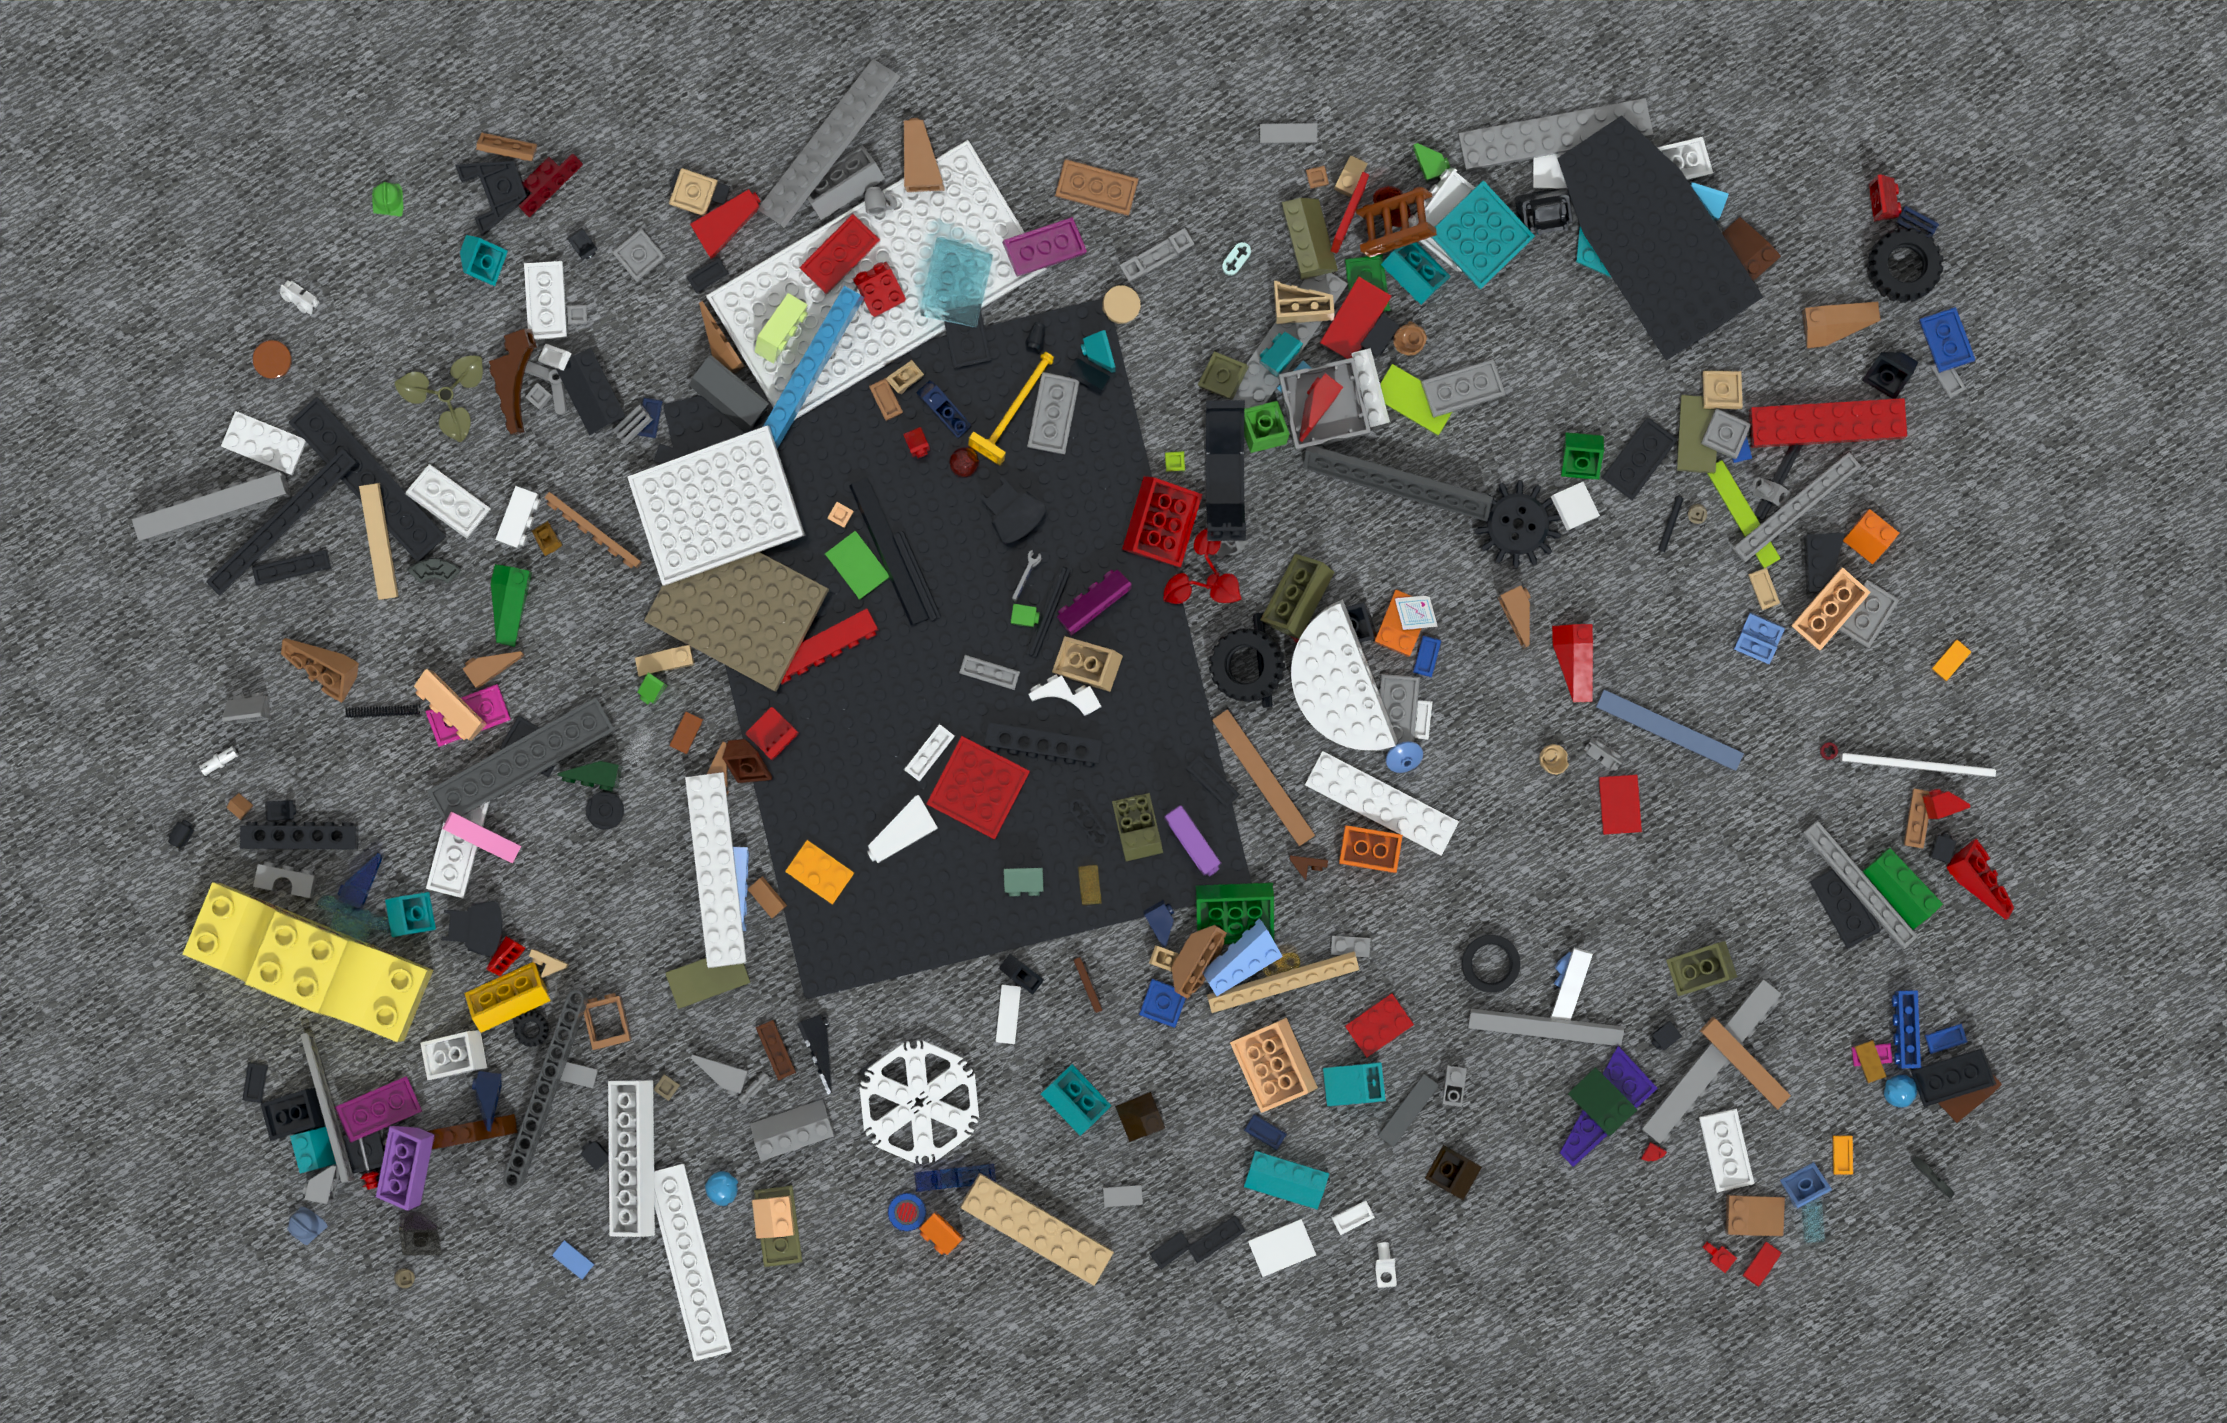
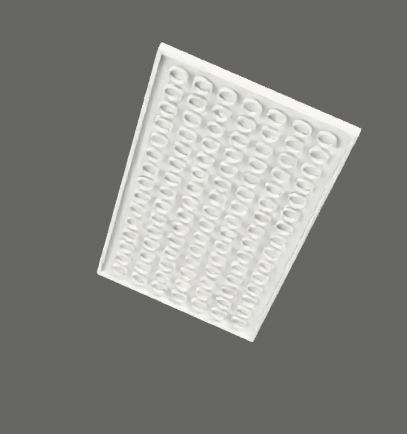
M968 140L936 158L939 171H949H944L942 176L943 183L950 185L948 188L945 187V191L906 192L903 178L882 190L883 193L890 194L896 199L897 206L895 209L886 210L878 215H870L866 213L864 201L706 295L773 408L844 285L860 294L853 278L862 271H869L875 264L880 262L888 263L906 300L876 317L871 315L864 300L862 301L794 420L945 331L942 311L980 304V308H983L1047 270L1045 267L1018 277L1016 276L1002 242L1005 239L1025 232ZM950 169L966 175L965 178L963 179L959 176L952 174V171ZM968 177H971L977 180V183L975 184L966 179ZM959 178L960 184H953V179ZM979 181L994 189L990 199L988 196L990 190L978 185ZM954 186L960 189V192L951 190L950 188ZM977 187L978 191H976L975 193H972L970 191V189H975ZM965 191V192L970 193V194H972V195H974V196H973V198H972V197H969V196H967V195H965V194H962V192ZM977 196V197H979V198H981V199H984V200H986V201H985V202H981V201H979V200H976L975 197ZM885 198L886 206H889V200ZM854 214L880 239V242L826 295L799 267ZM789 293L808 305L806 310L808 315L803 323H799L796 333L793 337H790L785 349L773 364L754 352L756 341L763 327Z

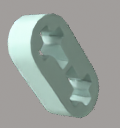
M1241 242L1233 248L1222 265L1225 274L1232 276L1241 269L1251 254L1248 244ZM1246 247L1245 252L1247 255L1242 254L1238 259L1236 257L1239 253L1237 249ZM1235 259L1237 261L1234 265L1236 270L1231 269L1227 271L1228 266L1226 264H1231Z

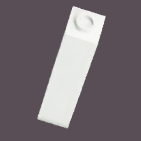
M919 795L915 796L868 845L870 850L867 853L872 861L876 860L877 863H880L938 829Z

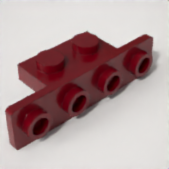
M571 154L560 166L548 157L523 181L524 186L531 194L519 205V208L528 217H531L583 166V163L574 154Z

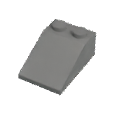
M263 693L251 694L252 697L244 698V695L233 696V700H227L222 721L230 724L270 720L269 697L263 696Z

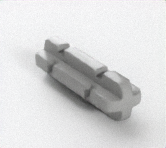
M761 1073L758 1076L759 1079L755 1080L745 1090L746 1092L738 1097L742 1104H747L750 1098L754 1097L763 1087L762 1085L770 1080L766 1073Z

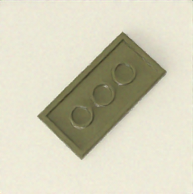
M1681 395L1676 471L1712 474L1716 472L1717 451L1701 444L1715 409H1703V396Z
M706 958L665 973L678 1009L751 983L744 964L708 968Z
M793 1185L754 1190L755 1199L791 1195L795 1234L791 1236L760 1238L764 1267L803 1262Z

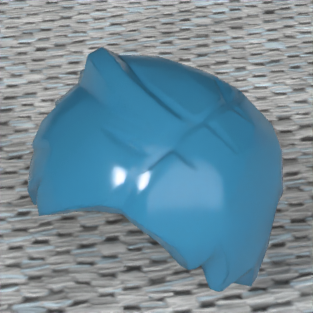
M1896 1075L1886 1081L1884 1096L1889 1104L1899 1108L1908 1107L1912 1104L1917 1095L1916 1083L1908 1075Z
M716 1172L706 1182V1194L714 1204L726 1206L728 1203H732L737 1196L738 1181L728 1172Z

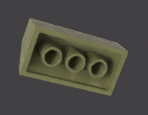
M1297 198L1282 202V211L1300 279L1304 280L1338 271L1334 254L1331 252L1332 246L1319 199Z
M1295 554L1260 621L1286 635L1300 639L1335 572L1321 561Z

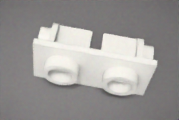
M287 280L284 285H281L280 294L285 301L297 305L301 312H307L312 315L313 307L316 308L319 304L317 297L308 291L301 295L300 293L303 291V288L293 281Z

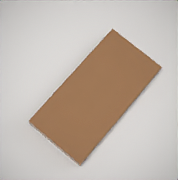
M1065 159L1055 197L1129 216L1139 179Z

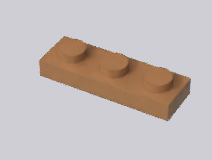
M481 133L476 150L533 161L537 151V144Z
M1912 790L1903 846L1924 849L1928 815L1923 796L1929 795V791Z

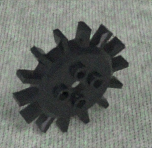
M1518 480L1516 494L1509 495L1507 487L1504 483H1501L1498 486L1502 498L1499 501L1493 498L1487 526L1476 528L1474 534L1488 533L1490 541L1484 543L1481 550L1482 552L1488 551L1495 545L1500 550L1495 557L1496 564H1499L1507 553L1513 555V569L1519 567V556L1525 554L1528 556L1530 564L1534 566L1537 564V558L1533 553L1534 550L1540 548L1547 555L1553 552L1543 541L1546 536L1553 539L1561 537L1559 532L1549 530V522H1557L1561 520L1559 514L1547 515L1545 508L1553 504L1551 498H1547L1543 503L1536 499V496L1540 493V485H1536L1529 496L1523 494V481ZM1520 507L1525 508V514L1519 513ZM1504 516L1509 518L1508 523L1502 522ZM1515 519L1523 521L1524 526L1522 529L1514 528L1513 521ZM1534 524L1535 530L1530 531L1528 525ZM1513 533L1518 534L1517 540L1512 539L1511 535Z

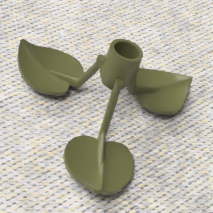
M465 356L453 363L450 374L457 380L450 388L442 387L439 391L427 389L429 380L420 372H410L395 381L394 384L398 393L410 403H423L426 400V393L436 394L442 402H447L450 411L443 412L439 418L441 431L458 442H462L466 438L471 425L470 415L462 407L453 410L450 401L454 396L452 390L459 382L466 388L475 387L480 383L483 376L482 358L480 356Z

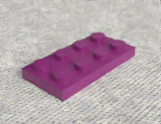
M1073 217L1005 239L1002 242L1017 277L1084 255L1087 252Z
M407 1076L335 1107L350 1143L422 1112Z

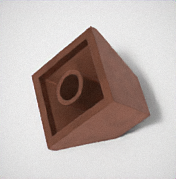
M746 739L728 741L722 758L737 783L772 780V775L760 755Z

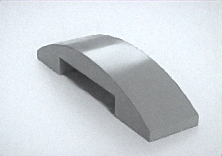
M1184 228L1139 256L1124 262L1119 267L1128 282H1131L1192 247L1194 242Z

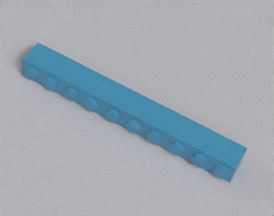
M845 285L763 427L770 426L777 449L865 298Z

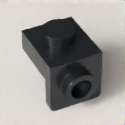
M583 228L567 237V240L582 260L585 258L590 259L595 255V251L598 250Z
M293 800L266 801V821L294 819L296 806L293 804Z

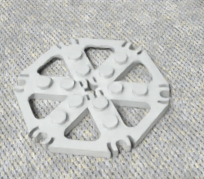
M917 1040L915 1048L910 1047L909 1041L906 1042V1050L903 1047L904 1042L867 1068V1070L874 1072L872 1074L865 1071L864 1074L869 1076L870 1080L868 1082L861 1080L860 1082L862 1086L867 1088L859 1086L864 1131L872 1127L866 1131V1135L868 1136L870 1133L876 1134V1137L871 1142L874 1144L880 1139L881 1141L875 1145L876 1147L915 1164L916 1156H918L919 1164H922L921 1159L923 1156L929 1157V1163H932V1154L935 1156V1161L940 1159L971 1136L965 1130L974 1132V1129L970 1128L968 1124L970 1122L978 1123V1120L971 1117V1115L979 1118L975 1073L967 1077V1075L973 1072L972 1068L964 1071L963 1066L967 1064L966 1060L958 1064L960 1060L964 1059L963 1057L922 1040L923 1048H920L921 1043L919 1040ZM932 1053L948 1060L950 1067L927 1083L925 1056ZM903 1057L906 1064L908 1086L882 1075V1068L895 1058ZM965 1084L968 1086L970 1107L967 1110H962L940 1099L959 1085ZM872 1094H877L898 1103L896 1107L878 1120H873L870 1117L869 1097ZM915 1098H924L923 1106H914L916 1103ZM931 1118L955 1128L957 1136L940 1148L935 1147L933 1144ZM911 1121L914 1148L911 1151H905L890 1144L888 1141L889 1136Z

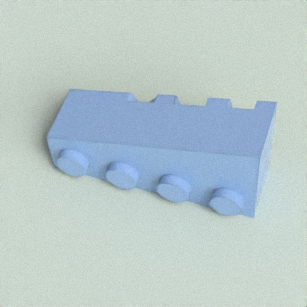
M1260 918L1255 922L1256 925L1253 928L1247 929L1242 934L1243 937L1235 944L1232 943L1228 947L1227 952L1219 955L1204 969L1203 975L1216 996L1283 957Z

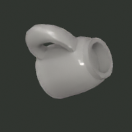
M870 187L866 190L865 209L867 214L878 215L886 210L896 208V199L890 194L883 193L880 187ZM885 198L889 200V206H886Z

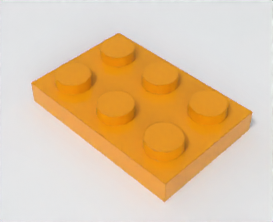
M808 840L785 871L832 905L854 875L853 871Z

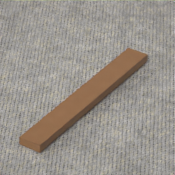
M1227 709L1212 720L1296 843L1301 846L1314 837L1315 834Z

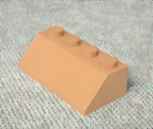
M1841 567L1791 626L1814 648L1821 650L1871 592Z
M426 669L414 685L417 689L415 693L422 700L426 698L431 703L429 707L435 713L440 712L444 716L443 721L450 727L453 725L458 730L456 733L463 740L467 738L472 741L487 723L434 671Z

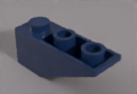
M931 380L916 392L957 438L972 426Z

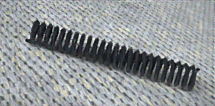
M414 704L412 706L406 705V707L404 705L403 713L401 705L400 713L398 705L397 713L395 705V713L393 712V706H391L392 713L390 712V706H388L389 713H387V706H385L386 713H384V706H382L381 713V706H379L378 714V707L376 706L375 714V707L373 706L372 714V707L370 706L369 715V707L367 706V715L366 707H364V715L363 707H361V715L360 708L358 707L357 715L356 707H349L348 709L346 707L345 717L349 719L352 717H386V715L387 717H389V715L416 716L420 715V710L418 713L417 704L416 713Z

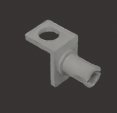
M1760 477L1753 481V487L1755 488L1754 496L1770 501L1779 508L1787 503L1791 492L1782 485ZM1784 493L1783 500L1779 502L1780 495Z

